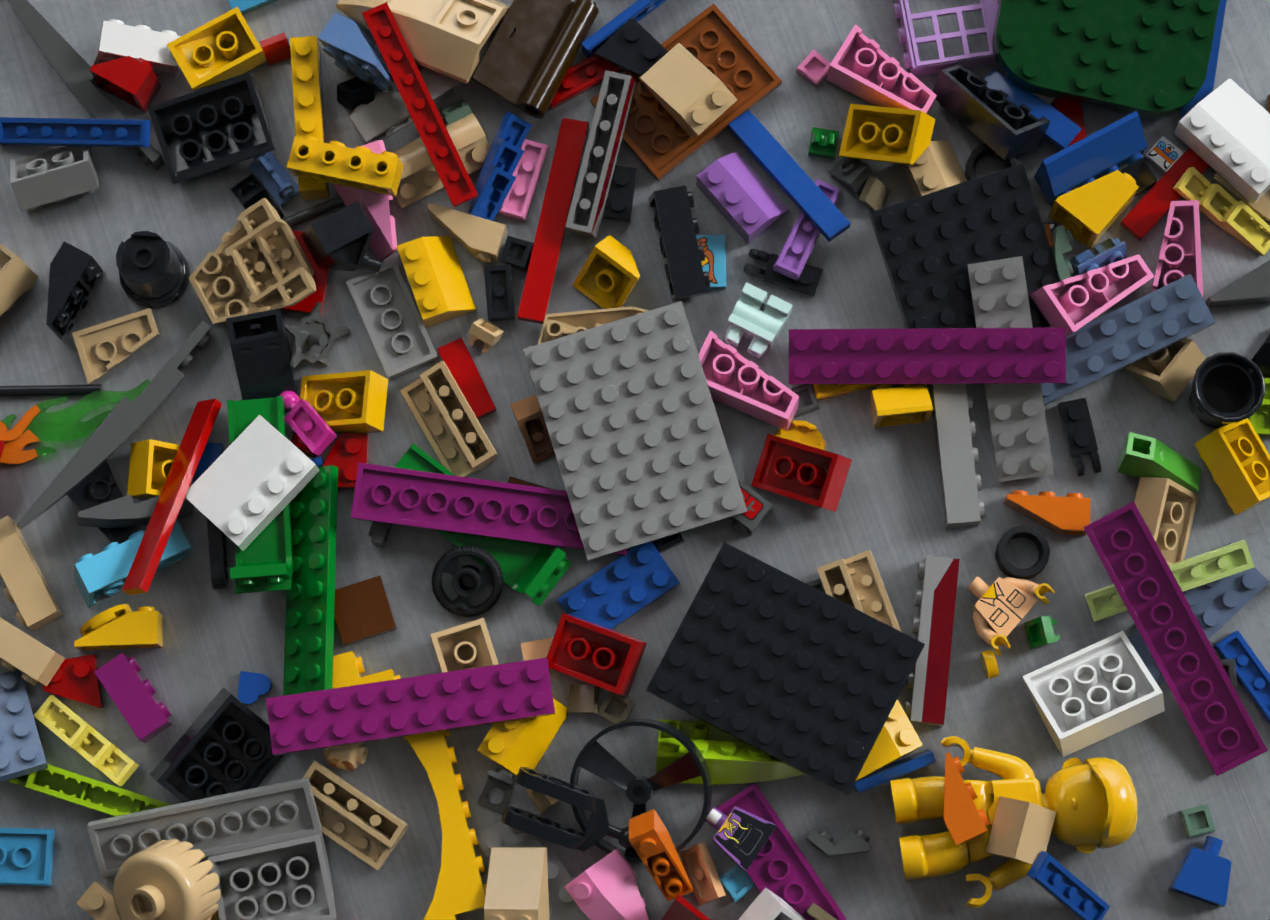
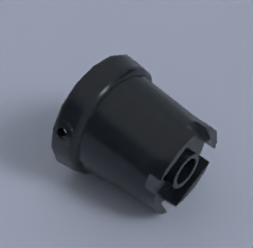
M149 231L134 232L130 235L129 239L125 242L122 241L116 253V263L119 269L120 284L127 297L137 305L151 309L166 307L177 301L186 290L190 277L189 263L182 251L170 242L164 241L158 234Z
M1219 352L1206 358L1196 369L1192 381V391L1189 397L1192 413L1195 412L1203 425L1212 428H1220L1230 423H1238L1251 417L1262 405L1266 392L1264 377L1258 365L1247 356L1235 352Z

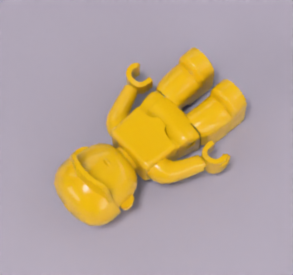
M949 736L944 738L940 744L947 749L952 746L959 747L963 751V758L960 760L963 767L967 763H972L973 767L986 770L1003 779L991 781L963 780L965 784L971 783L978 797L973 800L977 810L983 808L990 822L986 826L988 833L958 847L955 846L949 831L899 837L905 882L942 877L959 872L969 864L994 856L985 851L999 799L1002 796L1031 802L1055 811L1056 816L1052 827L1053 834L1065 844L1075 846L1078 852L1089 854L1096 849V846L1099 849L1112 848L1124 843L1131 837L1136 830L1138 820L1137 795L1125 766L1113 759L1095 757L1085 759L1082 764L1079 758H1070L1063 763L1062 769L1056 771L1048 779L1045 793H1041L1039 781L1035 778L1031 767L1024 760L1007 753L979 747L970 749L965 740ZM929 776L890 780L897 825L943 818L945 777ZM1008 859L998 868L991 871L988 877L981 874L965 875L966 882L979 881L985 888L983 897L978 899L971 897L966 906L970 908L982 907L990 899L993 890L999 891L1026 877L1032 865Z

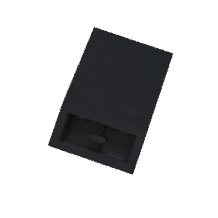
M65 241L50 263L46 323L61 340L65 334L71 332L75 324L74 319L79 311L85 309L89 301L88 295L93 288L98 287L103 277V270L93 256Z
M280 308L226 318L242 400L275 398L284 391H293L297 394L294 371L290 367L291 353L287 331L284 329L286 325L285 318Z

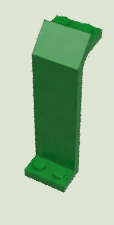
M282 396L238 401L227 400L229 445L259 415L286 437L284 415L288 414V412H285L284 398ZM290 503L244 551L235 544L236 567L230 568V579L235 583V594L291 589L293 553Z
M414 443L395 466V468L454 475ZM435 530L456 547L469 545L487 551L499 563L503 573V583L539 607L572 564L565 557L566 553L561 549H552L543 544ZM469 556L483 568L487 567L482 560Z

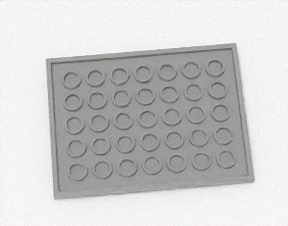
M682 301L523 349L588 561L747 512Z

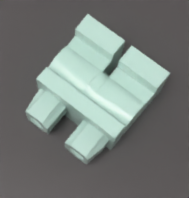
M746 282L728 319L725 342L737 347L742 337L751 340L747 352L760 358L767 348L771 349L774 341L792 312L793 305L771 295L764 311H762L768 293Z

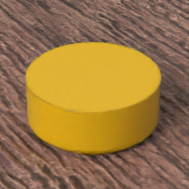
M993 651L980 652L981 663L987 679L998 677L999 670Z

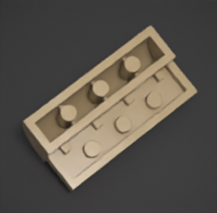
M472 113L450 125L445 124L468 175L481 169L490 145L475 115ZM421 138L392 151L404 165L395 197L401 209L443 188L442 182Z
M444 361L420 374L421 378L400 390L440 462L454 475L468 477L478 470H484L498 458L496 450Z
M871 550L846 559L842 558L817 568L826 594L901 631Z
M313 761L303 778L309 777L322 826V833L377 871L380 870L395 846L401 841L408 828V824L317 761Z

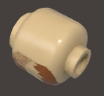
M364 743L324 748V757L327 758L330 766L348 771H353L359 764H364L368 753Z

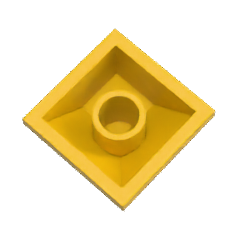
M611 235L607 236L594 246L572 286L603 309L622 307L640 278L631 250Z

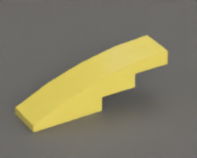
M1189 167L1173 189L1187 201L1199 200V211L1238 241L1259 255L1264 256L1270 248V226L1242 200L1236 201L1218 183H1210L1194 167Z
M52 694L33 715L68 746L77 751L120 787L125 784L139 767L135 761Z

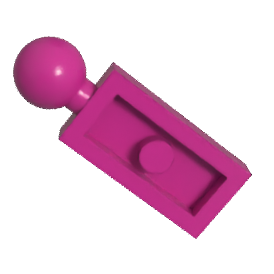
M293 391L282 392L279 396L284 398L285 412H289L285 417V421L312 453L320 456L337 435L308 401L304 399L299 401L298 395Z

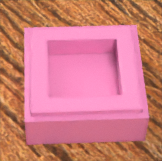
M813 49L796 68V72L817 88L827 77L831 63Z

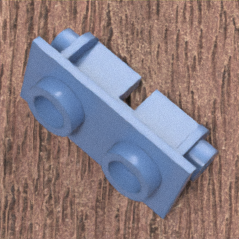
M272 152L254 157L255 161L248 165L279 206H282L299 193V186Z
M1110 237L1094 246L1097 255H1094L1088 249L1074 256L1070 263L1073 271L1078 270V275L1127 258L1125 241L1121 242L1118 237L1114 239Z

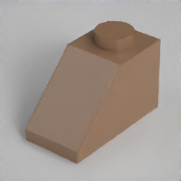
M536 395L510 404L533 463L554 456V449Z

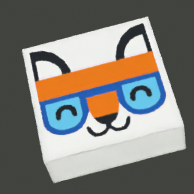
M1162 136L1144 158L1165 174L1184 152Z

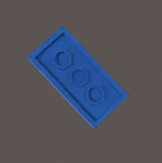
M648 542L635 546L627 552V555L620 556L559 597L557 601L566 614L613 630L680 585V582L653 543Z

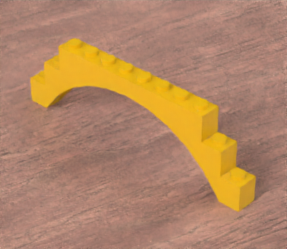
M353 651L333 656L332 689L402 679L400 674L395 676L393 669L361 677V673H365L361 656L356 658V654ZM450 730L404 737L427 771L438 802L442 828L441 868L434 897L424 920H458L457 916L484 909L487 883L483 884L481 873L486 872L482 856H476L474 845H478L475 828L469 829L467 818L472 817L468 801L462 802L460 791L465 790L461 774L455 775L453 767L454 763H458L453 746L448 748L446 740L447 736H451Z

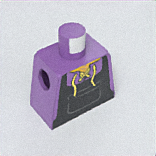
M736 806L729 816L714 807L705 819V822L718 830L712 841L745 873L777 827L775 824Z

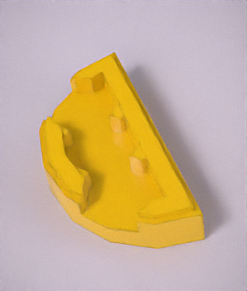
M793 420L787 431L779 428L774 434L781 438L825 450V440L815 425L807 421Z
M129 604L114 606L89 619L79 629L82 637L124 614L132 612Z

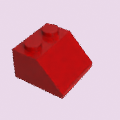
M126 56L92 65L89 69L101 89L144 113L162 87L157 79L158 75L152 69V64L143 58L136 60Z

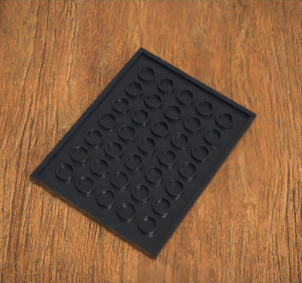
M724 542L652 677L646 692L848 796L925 644Z

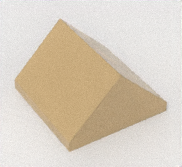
M1000 796L985 852L1033 865L1041 851L1046 852L1056 812L1031 802Z

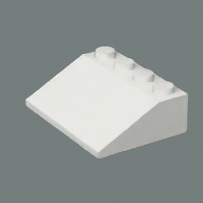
M1229 78L1194 106L1179 121L1174 134L1254 205L1270 190V113Z
M259 415L192 484L185 498L244 551L320 470L301 450Z
M1124 631L1022 676L1052 740L1063 757L1165 711L1163 692Z

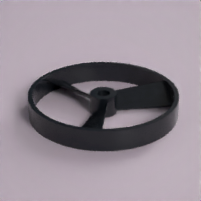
M628 719L615 723L595 735L583 747L574 763L570 783L578 786L579 773L582 767L626 790L628 799L634 803L631 818L646 812V802L652 798L655 790L702 776L704 786L702 813L690 836L675 846L677 852L697 835L708 816L712 799V783L706 761L697 746L684 733L664 722L652 719ZM645 726L671 735L689 752L650 778L645 776L636 777L601 746L597 740L604 734L618 728ZM571 805L575 818L585 833L589 822L583 809ZM603 838L595 843L597 847L608 854L617 849V847L608 843ZM626 848L625 851L619 849L627 861L642 862L634 848Z

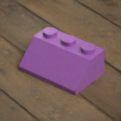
M738 151L715 160L697 175L696 186L748 245L789 212L787 206Z

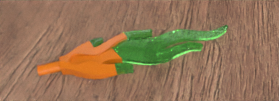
M145 380L139 386L129 391H94L71 407L57 412L45 413L48 408L67 402L68 398L65 396L45 400L29 409L11 430L9 428L17 416L11 414L0 421V441L5 443L0 462L23 464L42 455L55 452L53 447H39L24 451V447L31 443L41 441L66 442L85 437L100 426L111 411L101 413L89 421L81 422L80 420L86 414L100 406L119 403L124 396L130 401L135 399L149 385L150 380Z

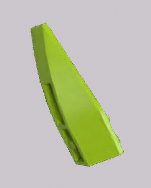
M658 719V721L680 730L697 746L708 766L712 785L764 782L804 775L803 772L704 721ZM658 730L656 773L689 752L677 739L661 730ZM702 776L680 783L703 784Z

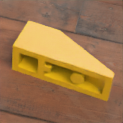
M138 607V611L128 612L75 640L74 647L80 651L163 648V615L159 611H155V607Z

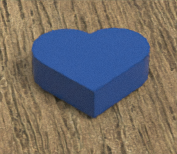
M241 671L237 692L238 698L243 704L253 705L259 700L260 696H265L271 691V679L261 673Z

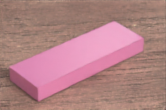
M527 139L524 140L520 147L524 153L512 174L517 178L499 210V215L523 222L526 221L549 150L548 145Z

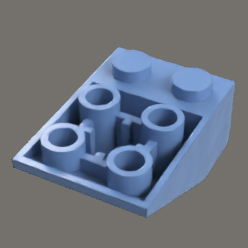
M335 12L317 37L324 46L323 51L336 60L334 64L342 71L348 72L351 70L358 78L365 82L369 79L384 91L390 89L398 93V89L377 48L355 21Z

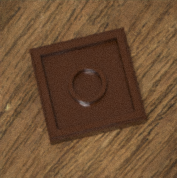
M381 576L335 590L334 617L344 646L397 629Z

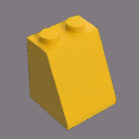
M1116 170L1059 196L1055 200L1048 217L1054 222L1058 221V225H1063L1065 230L1069 229L1076 240L1086 248L1091 249L1131 203L1139 186L1136 185V181L1132 176L1127 173L1122 174L1119 170Z

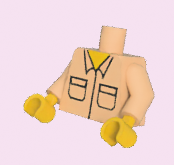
M977 576L967 588L979 598L971 609L977 635L988 645L992 646L995 654L998 656L1002 655L998 648L999 646L1006 645L1010 648L1006 637L1038 601L1036 597L1043 604H1048L1049 600L1043 595L1047 592L1055 594L1051 586L1046 583L1039 585L1026 579L1014 577H998L989 586Z

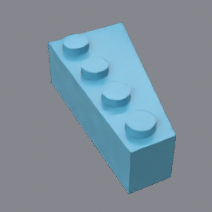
M177 519L156 572L190 555L191 546ZM143 530L133 533L128 537L129 540L121 544L113 542L105 546L103 552L94 556L92 553H89L77 560L78 563L74 565V581L88 608L97 604L95 598L103 594L110 597L118 593L119 589L124 586L144 536Z

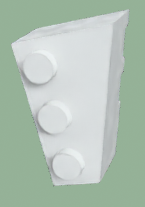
M116 19L103 21L97 36L93 65L130 56L136 60L143 58L152 64V69L155 73L175 75L179 66L167 44L181 36L170 30L153 31L145 25H135V27L124 25V22Z

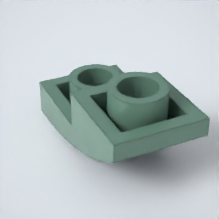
M1063 225L1054 229L1052 239V255L1059 281L1070 278V274L1074 273L1070 260L1068 258L1064 259L1062 255L1072 251L1071 245L1074 244L1070 230H1065Z

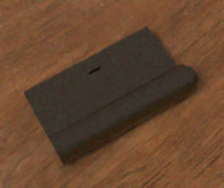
M513 0L471 80L526 114L539 119L543 118L575 59L581 43L585 40L599 13L596 3L593 0H575L574 2L571 0Z

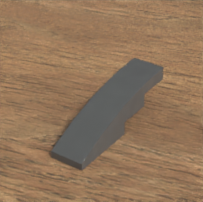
M129 494L77 512L76 521L78 526L101 528L145 526L150 521L159 496L134 504ZM186 498L177 519L193 515L195 506Z

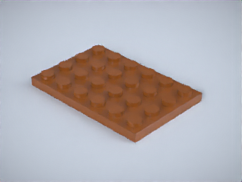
M714 3L661 44L669 52L675 45L680 43L717 76L737 99L732 106L700 135L691 139L640 81V76L629 71L624 73V75L632 76L636 82V87L622 140L658 182L725 130L730 122L753 108L782 85V80ZM600 93L590 100L595 109Z

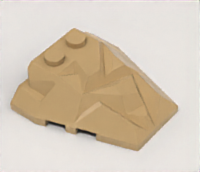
M266 198L253 204L237 217L238 223L229 233H224L220 238L222 240L220 245L213 253L209 252L189 277L210 320L215 325L225 323L226 318L293 306L316 291V284L312 277L314 271L290 226L280 218L276 209Z

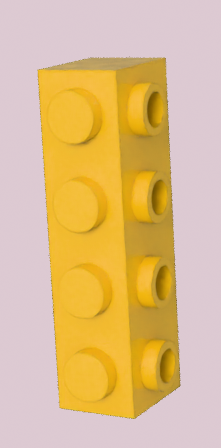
M305 135L303 138L294 137L286 167L293 176L396 197L404 167L396 154L382 151L381 154L373 153L371 149L363 146H356L355 149L345 147V144L338 141H330L329 144L319 142L318 138Z

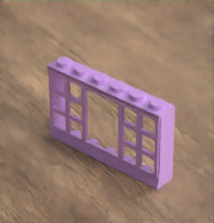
M896 0V3H893L895 19H900L901 28H898V38L900 44L904 43L906 53H903L904 68H909V72L914 76L940 73L941 70L957 64L965 68L997 64L993 52L992 39L999 7L998 1L979 0V4L911 14L908 0ZM981 10L984 27L965 30L962 13ZM956 14L959 31L940 34L937 17ZM931 18L934 35L915 38L912 20ZM986 33L989 51L970 54L967 36ZM961 37L964 55L945 58L942 40ZM936 41L939 59L920 62L917 44Z

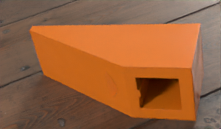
M1014 490L1004 498V504L1057 534L1087 535L1083 527L1090 523V498H1083L1081 493H1068L1066 497L1055 496L1054 492H1039L1038 496L1028 495L1027 491Z
M948 752L945 758L943 820L955 846L958 847L988 833L986 826L990 822L983 808L977 810L973 800L978 797L971 783L965 784L962 779L961 773L965 772L958 756L952 758L950 752Z
M655 809L629 819V841L666 900L670 901L678 895L682 896L692 892L693 887L668 830Z

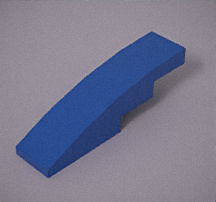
M992 69L984 79L988 82L986 87L1002 90L1008 94L1007 100L1019 107L1021 104L1026 105L1031 109L1030 114L1039 120L1042 116L1050 120L1051 122L1044 137L1059 149L1067 148L1082 129L1032 92L1018 87Z
M508 111L493 139L477 180L475 189L478 197L471 200L468 211L471 215L494 221L517 178L512 174L524 153L520 147L532 127V124Z

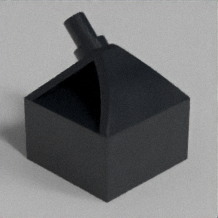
M359 201L315 222L301 235L317 265L342 271L364 270L365 268L377 272L380 270L382 262L369 258V254H366L374 229Z

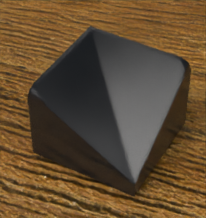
M358 77L337 85V101L352 112L359 105H367L375 100L374 87Z
M1144 158L1120 171L1122 174L1127 173L1132 176L1136 181V185L1139 186L1134 197L1152 188L1157 182L1156 177Z

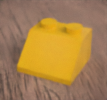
M885 384L876 386V390H871L870 403L874 428L928 422L933 406L927 385L902 384L903 387L892 388V385Z
M152 439L131 443L127 495L130 494L132 498L148 500L160 496L180 445Z

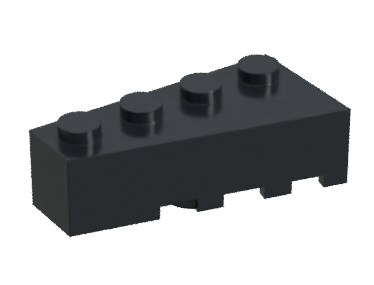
M960 64L941 70L932 91L937 95L935 100L955 116L961 124L971 130L978 139L994 150L998 156L1006 160L1040 146L1051 122L1043 116L1039 120L1030 114L1031 109L1024 104H1021L1019 107L1007 100L1008 94L1002 90L986 87L987 81Z
M686 185L654 191L648 199L650 207L656 206L653 221L655 229L658 232H662V237H659V246L662 257L667 258L668 262L665 264V272L672 301L704 295L707 293V288L710 287L708 272H703L701 261H705L703 246L697 243L696 235L700 232L697 218H692L691 208H694L692 192H687Z

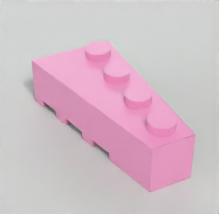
M856 24L831 62L826 78L829 82L874 106L921 110L928 115L933 108L937 96L912 73L908 74L900 67V63L893 56L890 58L884 53L877 42L873 39H868L862 33V29Z
M1199 200L1171 201L1151 293L1191 274L1203 297Z
M1137 254L1107 266L1087 271L1084 274L1043 286L1030 294V296L1052 328H1066L1067 337L1152 279L1154 275L1141 256Z
M710 331L698 355L712 399L787 431L798 410L799 396L773 376H768L759 369L758 365L751 360L749 362L737 353L735 348L722 342L716 334Z

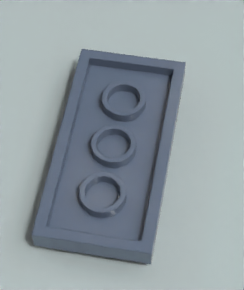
M15 669L14 672L8 671L0 674V782L48 768L24 680L21 678L22 673L19 669Z

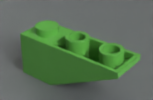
M1129 432L1120 450L1117 472L1138 478H1168L1188 490L1198 493L1202 468L1156 438Z

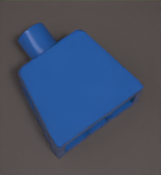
M1207 836L1203 850L1194 847L1188 849L1168 890L1219 908L1225 907L1231 860L1219 856L1223 841Z

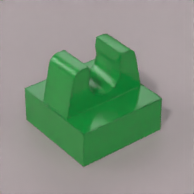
M813 127L808 156L835 160L839 131Z
M1050 615L1040 616L1024 622L1030 649H1038L1060 640V635H1054L1052 627L1057 624V621L1051 619Z

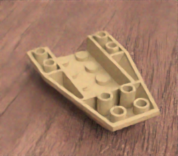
M339 0L336 4L337 9L369 30L362 13L387 2L414 61L421 66L466 84L479 65V51L494 28L500 26L510 5L498 0Z

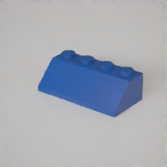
M1135 111L1044 159L1034 179L1048 202L1052 204L1059 196L1116 170L1120 171L1119 167L1125 164L1130 166L1141 160L1148 146L1139 114Z

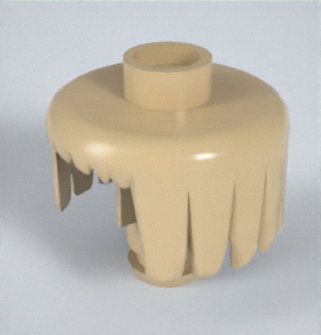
M178 839L160 840L132 855L120 866L114 879L113 899L119 918L121 920H211L212 915L218 910L217 902L221 897L220 889L213 890L220 882L218 874L216 872L208 874L213 869L212 862L210 860L200 862L205 857L203 851L200 849L190 850L193 847L191 843L186 841L180 842Z

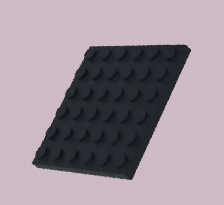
M1023 163L869 213L906 329L976 328L967 264L1019 256L1023 258L1032 327L1046 328L1050 326L1030 294L1043 286L1060 281Z

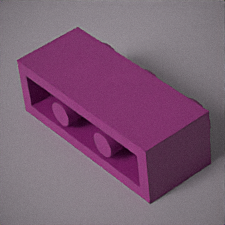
M121 653L94 671V673L138 739L146 743L172 725L168 718L172 713L163 701L158 703L153 695L157 691L148 678L143 680L138 673L142 669L133 656L128 658L125 654Z

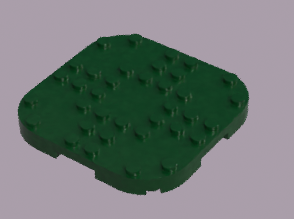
M1001 0L993 31V52L997 63H1000L1008 74L1007 78L1028 92L1057 99H1063L1066 96L1115 107L1114 111L1125 114L1137 111L1139 117L1162 118L1172 115L1184 106H1187L1199 92L1205 81L1220 0Z

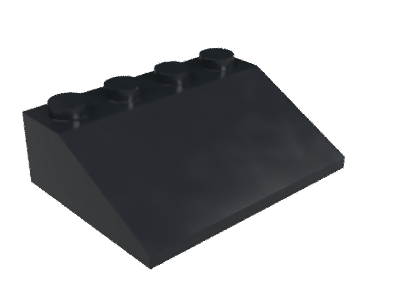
M250 73L147 107L173 184L275 150L264 104L255 77Z
M223 687L150 775L184 803L257 788L285 754L273 756L269 725Z

